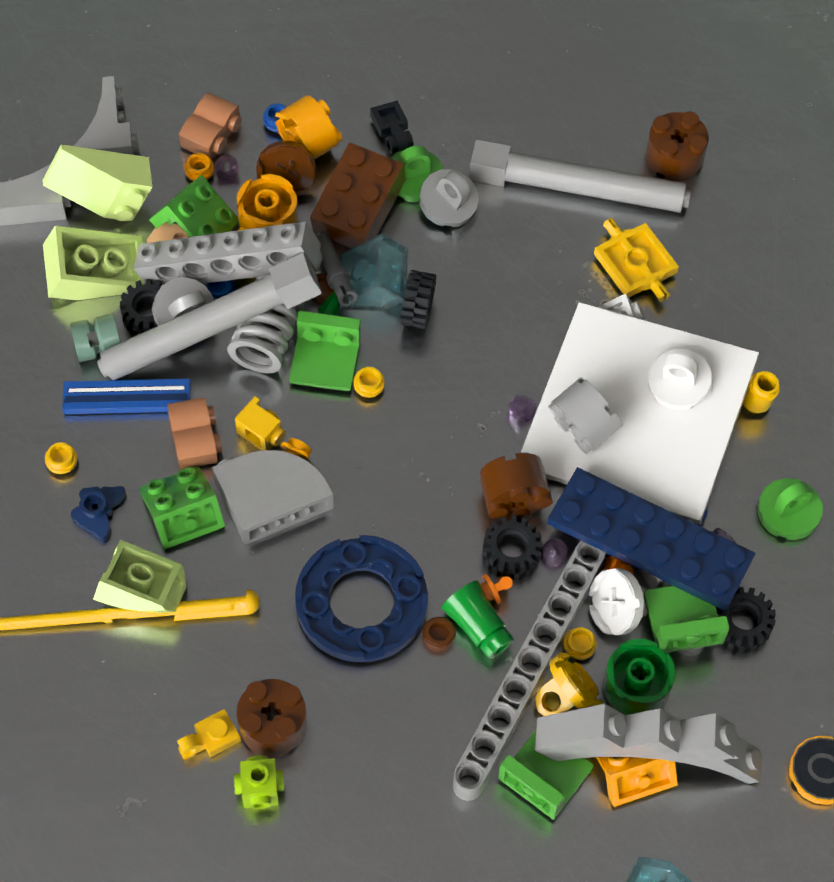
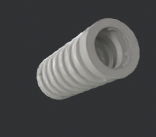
M321 251L319 253L316 270H314L315 273L318 271L323 260ZM266 276L256 277L255 281H258ZM304 302L289 309L284 304L272 309L284 314L286 317H280L267 311L238 324L237 330L234 331L231 342L227 347L230 357L239 365L255 372L267 374L277 372L283 362L281 354L286 353L288 349L287 341L294 334L293 327L297 325L298 312L303 310ZM262 323L273 325L279 328L281 331L268 328ZM256 336L266 338L275 344L264 342L258 339ZM247 347L255 348L256 350L267 354L269 358H263L261 356H258L251 352Z

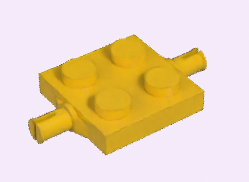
M610 218V221L609 219L606 220L603 227L606 228L612 237L607 242L595 247L594 255L621 292L631 297L643 290L651 289L659 299V302L667 300L670 297V293L661 282L677 274L679 266L646 223L633 229L622 230L614 218Z

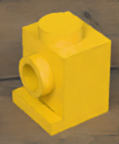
M256 396L235 417L236 433L261 451L270 450L273 446H278L286 436V430L281 428V421L278 415L270 409L264 410L261 408L260 399Z

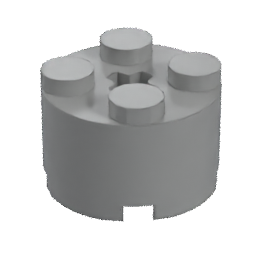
M582 377L551 401V404L548 406L554 414V420L564 432L570 431L575 437V443L585 454L594 451L623 426L616 412L611 416L608 414L610 412L608 408L609 403L589 381L583 380Z

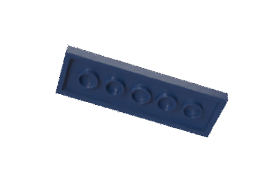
M579 467L576 468L547 520L548 525L724 611H727L756 554Z

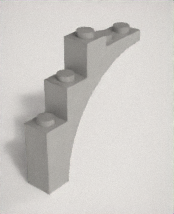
M114 76L102 77V94L96 115L87 131L74 146L134 155V152L139 151L137 133L132 134L130 122H125L124 111H119L118 105H124L122 87L116 88ZM51 164L29 175L11 181L0 182V226L67 219L66 207H71V200L43 186L42 180Z
M606 704L537 718L535 751L554 761L591 757L661 759L712 769L747 784L760 782V769L762 767L760 749L737 736L735 724L717 713L679 720L661 708L624 715Z

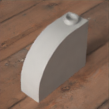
M277 450L255 451L237 458L224 459L217 466L212 467L214 482L244 545L334 509L333 493L323 475L307 460L292 453Z

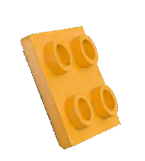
M596 757L605 772L609 800L614 807L678 786L674 761L638 757Z

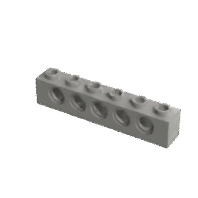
M306 221L139 244L133 269L145 284L146 279H151L152 285H155L156 280L161 281L162 285H164L171 279L181 277L195 279L204 284L270 275V267L304 253L312 268L316 270L321 243Z

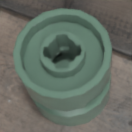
M113 313L95 317L93 323H90L87 319L70 323L79 363L96 359L98 353L120 343ZM96 331L99 344L90 345L87 333Z

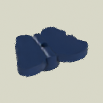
M97 486L83 488L79 493L81 501L79 506L71 511V518L80 528L87 529L89 534L96 536L101 542H106L111 532L108 517L113 514L112 508L119 505L126 497L125 488L123 486H105L101 489Z

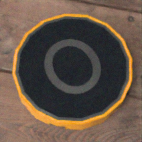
M815 736L806 739L796 747L789 761L791 782L793 781L797 791L803 798L815 804H834L833 737Z

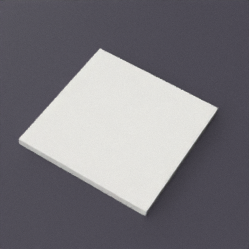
M579 302L521 453H532L539 456L547 479L568 484L576 468L579 467L684 519L701 525L754 373L759 352ZM673 349H689L700 354L708 362L712 372V384L707 398L702 403H698L687 410H671L660 405L655 400L648 386L649 369L654 360L664 352ZM580 377L583 380L589 381L609 403L608 408L610 412L608 414L611 416L616 412L623 424L619 430L588 454H585L574 441L575 437L570 431L566 433L554 420V414L548 408L551 401Z

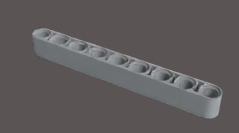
M580 541L576 546L455 768L453 790L460 799L471 801L482 794L550 667V660L556 656L565 635L570 630L589 595L594 578L601 572L605 552L583 541ZM591 555L596 560L589 562L584 560L582 556ZM576 581L582 587L572 588L568 585V582ZM563 608L568 614L557 615L553 612V609ZM548 635L554 641L545 643L540 641L538 636ZM532 662L539 668L530 671L524 668L523 664ZM519 690L524 696L520 699H514L507 692ZM503 718L509 724L505 727H497L492 723V720ZM486 746L492 749L493 754L481 756L477 753L476 749ZM465 775H471L478 782L473 786H467L460 779Z

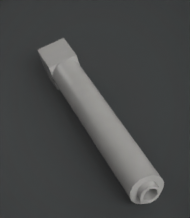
M481 140L475 141L469 178L474 182L504 187L505 181L678 213H681L682 207L688 208L691 190L685 189L686 183L510 152L511 146Z
M304 253L270 267L269 276L100 352L101 359L97 360L98 367L104 377L109 376L114 381L282 304L287 309L322 294L315 271Z

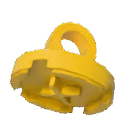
M560 652L550 660V671L554 678L541 687L536 694L535 706L543 716L567 712L575 706L578 709L603 703L602 699H596V696L599 695V689L592 677L580 663L578 664L575 661L571 664L568 661L570 655ZM550 691L557 693L561 699L560 707L557 710L550 709L546 704L545 698Z

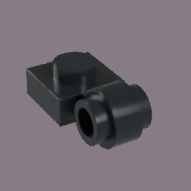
M398 100L370 108L371 119L380 137L390 135L385 138L390 154L414 146L410 131L404 132V130L408 129V120Z

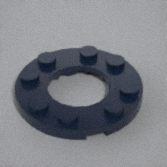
M359 535V538L343 541L338 539L319 549L303 567L295 591L296 611L305 634L322 651L346 661L372 662L398 653L416 637L427 614V585L424 573L417 561L405 549L392 541L368 535ZM354 571H370L384 578L390 584L394 593V606L390 615L375 626L354 628L343 624L333 614L329 605V595L334 584L344 575Z

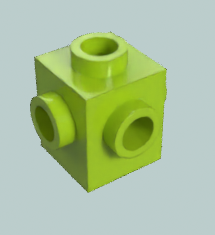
M257 755L249 757L247 761H240V773L234 774L235 795L242 794L244 808L265 809L270 806L279 805L278 791H284L283 770H276L275 758L268 759L267 756Z

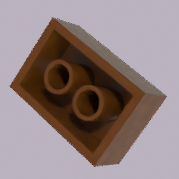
M349 142L310 215L313 232L320 235L319 232H327L331 240L368 254L406 180L404 164Z

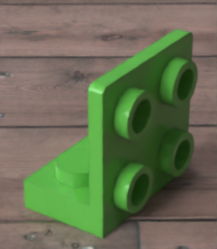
M202 174L183 188L149 219L156 229L165 222L170 226L177 222L189 237L230 232L239 223L235 213Z
M299 311L297 317L298 338L289 376L290 383L350 391L361 341V319Z
M199 466L181 469L174 475L163 479L151 480L147 485L139 488L140 494L153 517L164 550L225 527L216 494Z
M675 586L645 590L644 599L654 640L658 644L659 649L668 653L724 644L729 631V624L726 616L718 617L715 606Z
M535 730L514 757L508 755L501 763L498 779L554 820L591 773L593 764L585 758L554 761L535 751Z

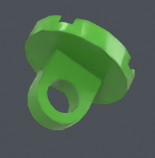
M423 146L409 147L406 150L395 153L391 157V159L404 164L406 180L398 196L408 202H419V193L423 182L430 174L443 169V165L438 157L427 151Z
M791 478L775 480L766 486L759 497L757 506L759 520L770 534L776 537L778 535L786 537V540L793 541L806 538L813 533L823 513V504L819 494L809 484L799 479Z

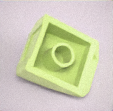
M120 540L106 573H103L93 600L131 611L149 613L176 612L187 587L184 567L175 561Z

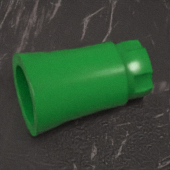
M478 580L472 581L460 588L441 607L469 636L476 647L481 648L488 658L498 656L514 642V638L506 629L507 625L495 611Z

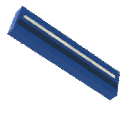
M190 379L66 381L63 386L62 410L64 414L168 412L167 404L191 400Z

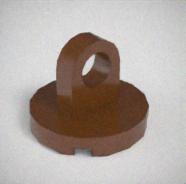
M277 141L269 144L260 153L256 165L257 179H260L261 175L265 174L281 176L291 183L298 197L308 191L314 182L316 162L311 152L302 144L294 141Z

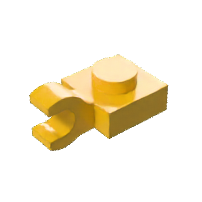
M223 709L194 724L197 734L186 735L177 741L180 754L184 760H187L205 749L209 756L212 757L241 742V736L226 710Z

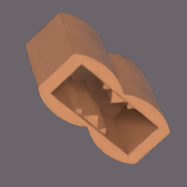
M206 93L178 134L180 147L193 153H203L211 160L217 154H221L226 147L227 138L232 132H237L241 125L242 117L240 116L239 105L212 93Z
M205 397L167 404L180 470L187 467L218 463L217 453L222 452V444L219 433L213 434L211 425L216 424L213 405L207 406Z

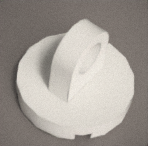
M673 349L664 352L654 360L649 369L648 386L650 392L660 405L671 410L691 409L692 406L702 403L711 390L712 372L708 362L700 354L689 349Z
M620 568L604 570L594 578L590 587L589 596H592L593 604L589 605L590 614L596 626L603 633L609 635L631 633L638 626L641 618L648 613L644 599L646 589L639 585L637 579L629 571Z

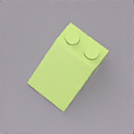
M62 144L42 180L43 186L103 218L116 219L118 221H133L153 187L149 157Z
M54 226L43 244L48 297L85 300L122 295L123 292L127 293L129 285L136 288L135 282L139 280L142 285H145L133 269L139 244H142V236Z

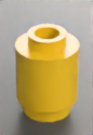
M768 371L754 374L743 401L744 407L753 413L766 412L780 392L778 378Z

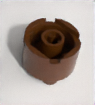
M671 112L657 116L654 119L649 132L645 157L647 165L655 174L659 172L665 175L667 180L683 181L696 175L703 165L709 134L707 128L699 120V116L695 112Z
M515 453L516 459L507 461L505 456L498 457L481 469L480 482L490 518L500 519L506 516V519H511V516H517L516 522L521 523L522 518L530 520L531 514L542 508L549 507L553 503L541 459L532 453Z
M265 679L250 683L241 695L237 705L239 732L251 751L268 758H278L288 754L289 751L301 744L307 731L305 702L299 688L283 680ZM270 716H275L273 721H268L267 719Z

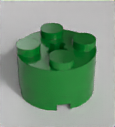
M632 639L621 644L609 657L603 678V690L610 706L624 715L662 709L668 700L675 680L674 662L671 656L662 649H659L658 644L653 641Z

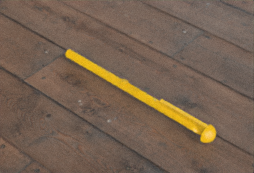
M246 589V596L180 601L176 612L168 613L138 612L112 607L0 617V631L91 622L113 623L114 619L118 618L136 619L175 615L174 621L250 615L258 610L260 598L255 591Z

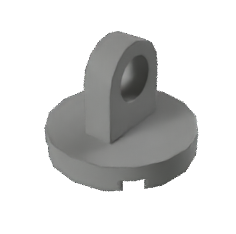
M441 169L430 174L423 182L419 193L420 208L425 216L436 225L443 227L445 225L459 227L467 223L476 212L479 202L478 191L472 180L462 172L453 169Z
M186 277L171 279L161 286L154 297L152 312L155 323L159 326L214 301L213 296L205 285L195 279Z

